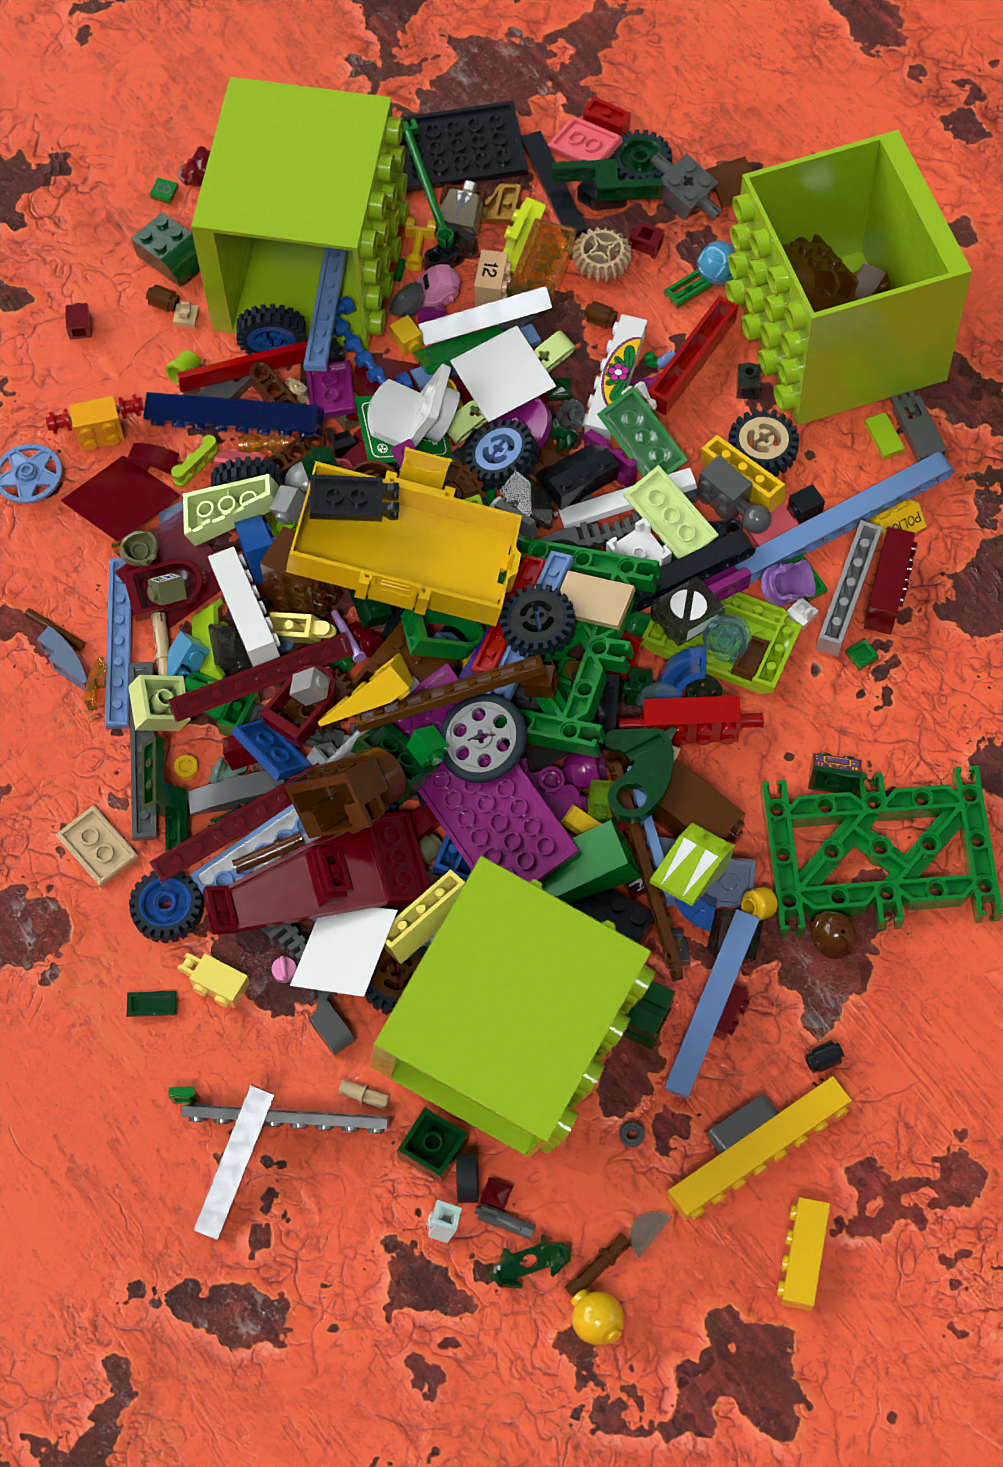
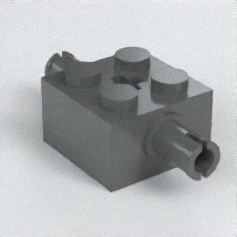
M660 152L654 155L650 163L664 174L661 177L663 190L662 198L660 199L685 221L697 208H701L714 221L723 210L709 199L718 181L691 156L686 154L676 164L672 165Z

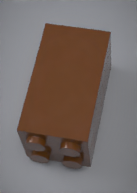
M675 761L667 793L652 814V819L678 839L694 823L730 844H736L743 835L742 829L745 826V812L679 761Z

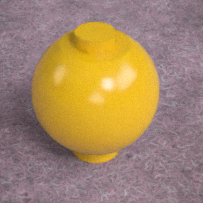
M586 1289L581 1290L573 1297L571 1301L574 1307L572 1324L576 1334L583 1341L592 1345H605L608 1343L612 1344L621 1337L625 1319L624 1311L615 1297L601 1291L589 1293Z

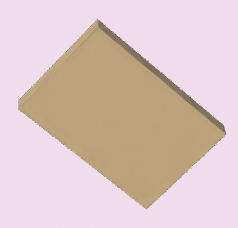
M568 571L560 590L561 595L565 593L568 596V601L571 600L575 620L619 630L634 595L635 587L629 584Z
M94 805L55 834L57 839L100 888L139 859L136 852Z

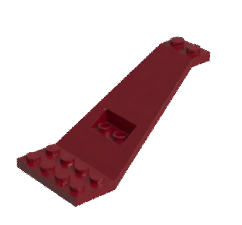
M409 812L384 813L382 817L372 822L373 826L370 828L362 829L354 834H350L348 831L338 837H335L334 834L321 836L229 885L205 886L202 893L212 934L240 933L380 906L412 904L430 888V884Z

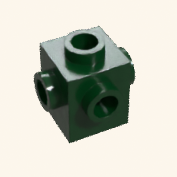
M629 668L628 674L622 683V695H625V705L642 707L643 699L655 698L657 685L653 684L652 670Z

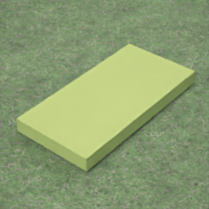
M659 465L623 494V497L642 518H646L654 533L677 559L710 544L719 536Z

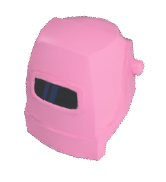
M435 265L427 269L416 279L418 283H421L424 294L421 308L435 307L438 304L448 305L457 298L461 279L450 265Z

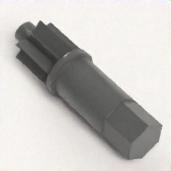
M483 1204L482 1208L477 1206L474 1212L478 1214V1220L531 1240L536 1225L486 1204Z

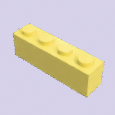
M450 869L394 919L384 944L386 951L400 964L409 958L438 932L465 882Z

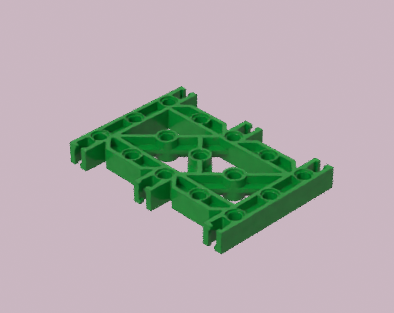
M517 537L516 547L521 553L519 567L525 555L547 560L552 550L574 557V562L570 569L572 572L633 585L635 590L655 593L657 589L655 579L660 580L662 575L659 561L537 539L530 541L526 537ZM634 595L619 630L576 620L575 635L573 638L570 637L571 643L568 646L564 644V650L561 653L556 649L555 656L550 657L549 653L545 654V659H542L543 664L551 659L561 660L565 658L569 650L579 644L585 650L567 703L557 689L555 698L534 697L543 713L519 709L524 717L525 724L530 725L527 727L526 743L599 758L601 751L598 742L603 744L606 735L602 725L593 724V720L607 682L604 670L628 674L630 665L627 663L625 656L628 659H633L634 656L631 642L621 640L635 601ZM485 624L488 630V628H490L491 625ZM499 717L495 722L496 728L505 727L507 718ZM576 734L575 736L568 738L569 735ZM585 738H591V739H593V740H592V742H591V741L585 740Z
M969 766L968 779H971V784L963 785L961 779L962 769L961 767H954L951 775L952 788L948 785L895 788L888 797L885 794L882 773H875L874 779L871 781V786L876 787V792L866 791L864 781L868 777L867 774H862L857 796L851 792L798 796L792 804H789L786 780H778L776 782L778 786L777 793H780V799L773 800L769 797V781L762 782L760 795L772 888L778 903L776 920L779 938H786L787 931H790V925H785V918L796 919L797 931H794V936L799 937L804 936L806 929L804 913L811 918L824 911H835L844 915L864 914L871 905L874 908L877 931L887 929V920L884 918L883 911L892 910L894 914V929H901L904 923L902 906L909 911L961 907L968 898L971 899L974 923H981L984 916H987V910H982V904L990 903L993 915L989 917L990 922L999 921L1003 914L979 766ZM964 796H970L974 801H967ZM916 800H923L926 805H919ZM874 803L878 808L872 809L867 804ZM827 807L830 812H822L819 808ZM771 811H780L782 815L775 816L771 813ZM937 817L927 830L919 836L916 843L906 854L895 848L888 837L878 835L870 829L876 821ZM840 824L798 873L793 828ZM960 831L967 875L919 878L953 836ZM971 841H978L982 846H974ZM929 844L933 847V850H926L923 845ZM854 847L866 856L870 864L881 867L889 873L883 881L821 886L830 874L840 866L842 860ZM881 848L885 851V853L878 854L874 851V849ZM829 851L834 852L837 857L830 858L825 853ZM784 855L788 860L780 861L777 856ZM978 886L987 887L989 892H982ZM929 890H937L941 895L934 896ZM887 893L892 899L885 900L881 897V894ZM839 897L843 900V903L837 904L833 902L832 898ZM791 901L794 906L786 907L783 902Z

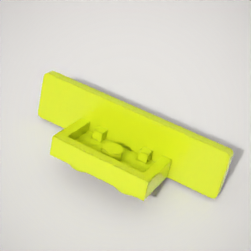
M529 197L525 199L520 210L515 209L511 219L514 222L513 227L508 225L504 235L507 241L503 252L508 253V262H511V273L514 275L518 273L546 208L545 204Z

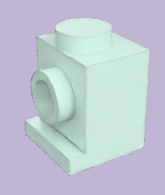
M437 1200L434 1211L430 1212L427 1220V1226H429L428 1237L448 1243L456 1232L462 1208Z

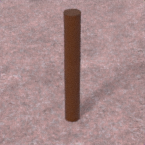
M28 608L25 611L24 616L45 629L48 626L52 627L72 646L79 650L85 647L86 643L34 610Z

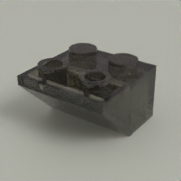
M515 470L499 491L505 497L503 501L534 519L538 529L542 526L550 531L552 528V496L536 482Z

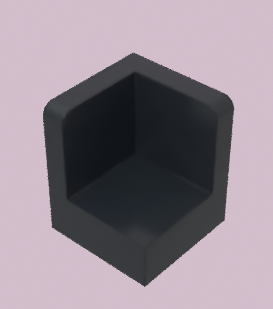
M331 427L326 428L327 439L335 458L342 459L356 445L354 436H351L349 431L334 435Z

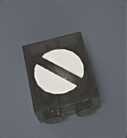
M696 576L653 600L650 616L655 624L661 626L667 638L671 641L673 640L679 647L723 622L726 608L702 580Z

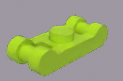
M206 435L202 439L203 444L195 452L190 453L182 465H176L171 469L174 485L177 488L187 486L217 456L218 448L214 436Z

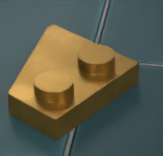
M500 184L494 190V194L484 202L485 207L482 210L481 223L513 225L514 222L511 219L515 209L519 208L523 190L521 184Z

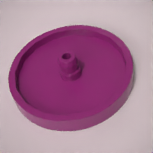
M537 397L493 420L495 426H498V420H503L505 424L507 419H512L513 422L515 420L520 421L521 425L524 424L535 438L539 446L538 450L545 444L552 427L551 412L548 406Z

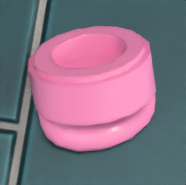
M280 956L272 965L273 977L280 983L292 981L297 970L295 962L288 957Z

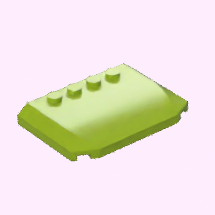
M696 584L688 588L685 603H693L694 591L698 592ZM741 592L711 607L707 603V609L703 614L704 618L690 620L688 615H683L682 619L669 612L671 609L670 602L659 608L657 606L642 637V645L648 651L670 659L685 649L705 646L707 654L706 674L759 694L774 693L802 628L799 622L797 625L789 617L790 613L784 608ZM717 615L715 625L687 640L688 633L676 631L668 622V618L701 624ZM748 634L770 642L752 681L731 674V669Z

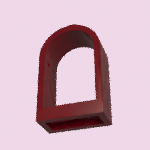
M172 559L122 572L136 622L151 618L153 613L160 612L161 615L163 612L168 614L192 607L200 599L203 585L208 584L205 571L199 572L192 562L185 559ZM174 570H186L197 579L196 588L187 599L163 606L156 605L145 608L138 582L139 579Z
M306 665L296 670L259 713L265 725L299 748L304 745L319 727L318 721L338 702L339 693L334 681V677L337 674L327 665L325 667ZM315 667L330 677V689L327 699L322 700L298 728L278 713L292 697L289 694L293 674Z

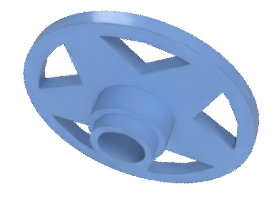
M24 444L12 448L0 458V472L8 459L12 469L0 475V494L11 502L19 504L38 502L48 497L60 483L62 466L58 456L48 447L39 444ZM28 450L39 451L30 458L21 453ZM51 457L56 464V474L45 469ZM37 486H49L42 493L33 496ZM17 487L19 497L7 493L3 488Z

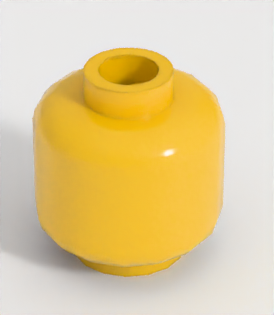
M767 887L749 890L743 895L741 900L742 912L760 918L759 921L772 917L778 907L775 894Z

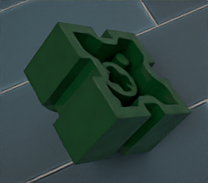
M651 981L641 1000L639 999L636 1005L632 1006L628 1014H625V1016L631 1018L626 1027L625 1038L652 1050L672 1010L675 991Z

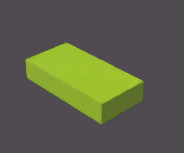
M885 412L865 419L864 426L883 460L904 453L905 447Z

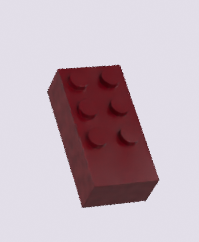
M887 527L863 629L891 635L898 608L903 606L907 593L913 558L918 542L913 541L915 532Z

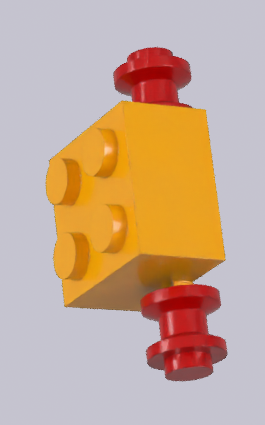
M132 394V398L126 401L122 397H118L119 405H116L114 396L69 405L70 417L67 408L63 409V413L60 415L49 412V417H46L48 431L53 430L54 434H58V430L65 427L68 431H72V423L81 451H91L98 447L117 445L118 443L125 442L119 414H122L123 420L127 419V415L130 413H135L137 417L141 416L140 411H144L142 398H137L136 394Z

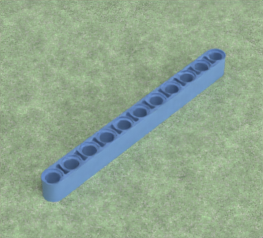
M942 452L934 453L755 548V553L749 559L734 567L738 571L747 568L751 573L749 583L751 584L761 579L764 571L774 564H778L779 567L780 563L783 564L802 553L803 555L810 553L857 528L861 520L868 522L872 516L907 498L911 499L952 476L955 469Z

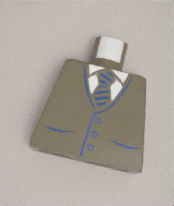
M465 181L462 190L453 188L449 190L440 207L447 228L478 236L483 201L478 194H475L476 183Z

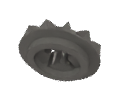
M573 398L564 400L563 405L558 406L557 420L562 428L567 430L571 426L573 430L577 431L584 421V406L579 400ZM568 412H570V413H569V416H570V418H571L572 420H568V416H567V413H568Z

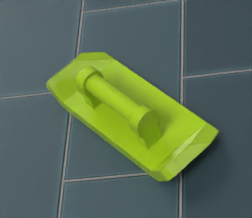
M221 598L204 607L192 617V636L198 638L210 649L198 672L217 680H221L226 676L221 667L230 666L228 652L229 624L218 621V607L223 604Z

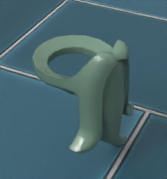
M219 757L216 765L211 768L212 774L208 779L211 783H216L241 776L238 774L247 772L248 766L232 771L230 766L226 764L225 758Z

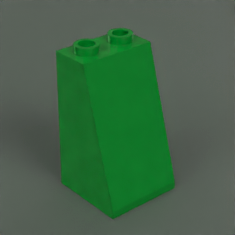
M610 820L572 838L580 853L543 879L541 883L543 891L568 904L638 880L642 876L626 836Z

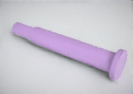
M333 610L331 614L336 621V626L340 633H346L353 652V661L355 663L362 662L366 658V653L361 651L339 612Z

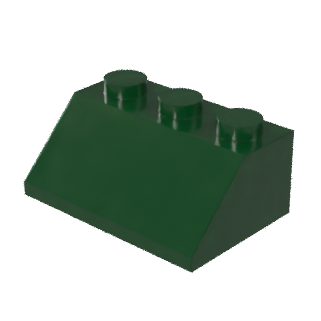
M392 723L373 728L358 737L351 752L371 747H379L390 752L398 760L405 773L406 790L403 796L397 800V802L403 804L417 794L440 765L421 767L406 747L409 738Z

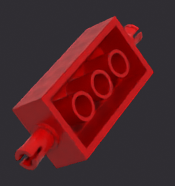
M740 696L643 699L642 715L637 718L620 717L619 729L649 728L666 731L673 726L677 728L671 741L674 746H683L687 743L708 745L714 742L732 744L738 742L739 733L742 728H763L764 717L763 712L742 714Z

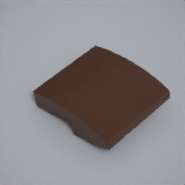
M745 156L705 169L718 181L715 193L721 208L733 205V197L741 195L742 175L753 172Z

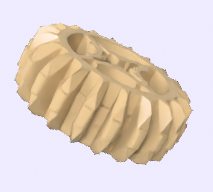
M597 226L595 231L588 229L587 234L581 233L580 239H576L575 246L573 247V262L576 270H580L582 276L587 275L589 280L596 278L597 283L600 279H604L607 283L610 277L615 280L617 275L622 276L624 270H627L631 261V247L628 245L627 238H623L622 233L616 234L615 228L612 231H608L607 227L604 230H600ZM619 255L615 260L611 261L614 259V256Z

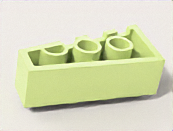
M270 474L184 493V535L197 546L234 529L235 522L260 514L262 516L270 512L269 507L279 489V485Z

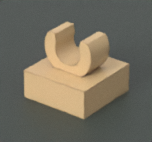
M181 301V304L177 303L173 326L195 329L199 307L191 305L190 302Z

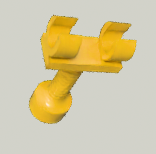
M407 217L405 236L415 238L412 254H408L405 261V267L411 271L422 269L423 257L420 256L423 239L435 240L437 226L433 219H429L428 227L416 226V217Z

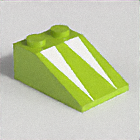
M692 823L679 836L651 877L649 883L693 906L729 867L734 845Z

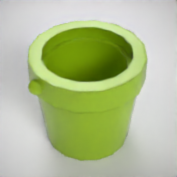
M184 350L167 364L165 373L172 382L178 385L177 373L200 367L201 361L193 352Z

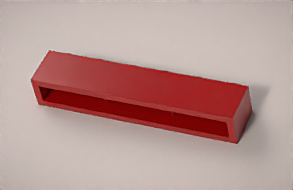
M720 295L717 297L649 388L650 398L654 399L657 403L655 410L667 415L735 323L738 305Z

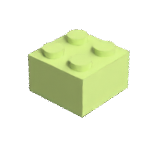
M139 675L128 686L135 730L180 731L191 720L187 718L175 722L167 701L186 693L183 676Z

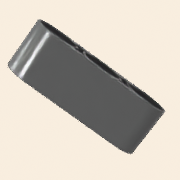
M763 1094L713 1127L706 1134V1137L720 1155L775 1117L779 1112L767 1096Z

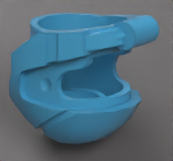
M715 241L703 249L697 260L699 273L705 280L715 285L725 286L726 281L733 279L727 260L728 254L735 252L733 244L726 241Z

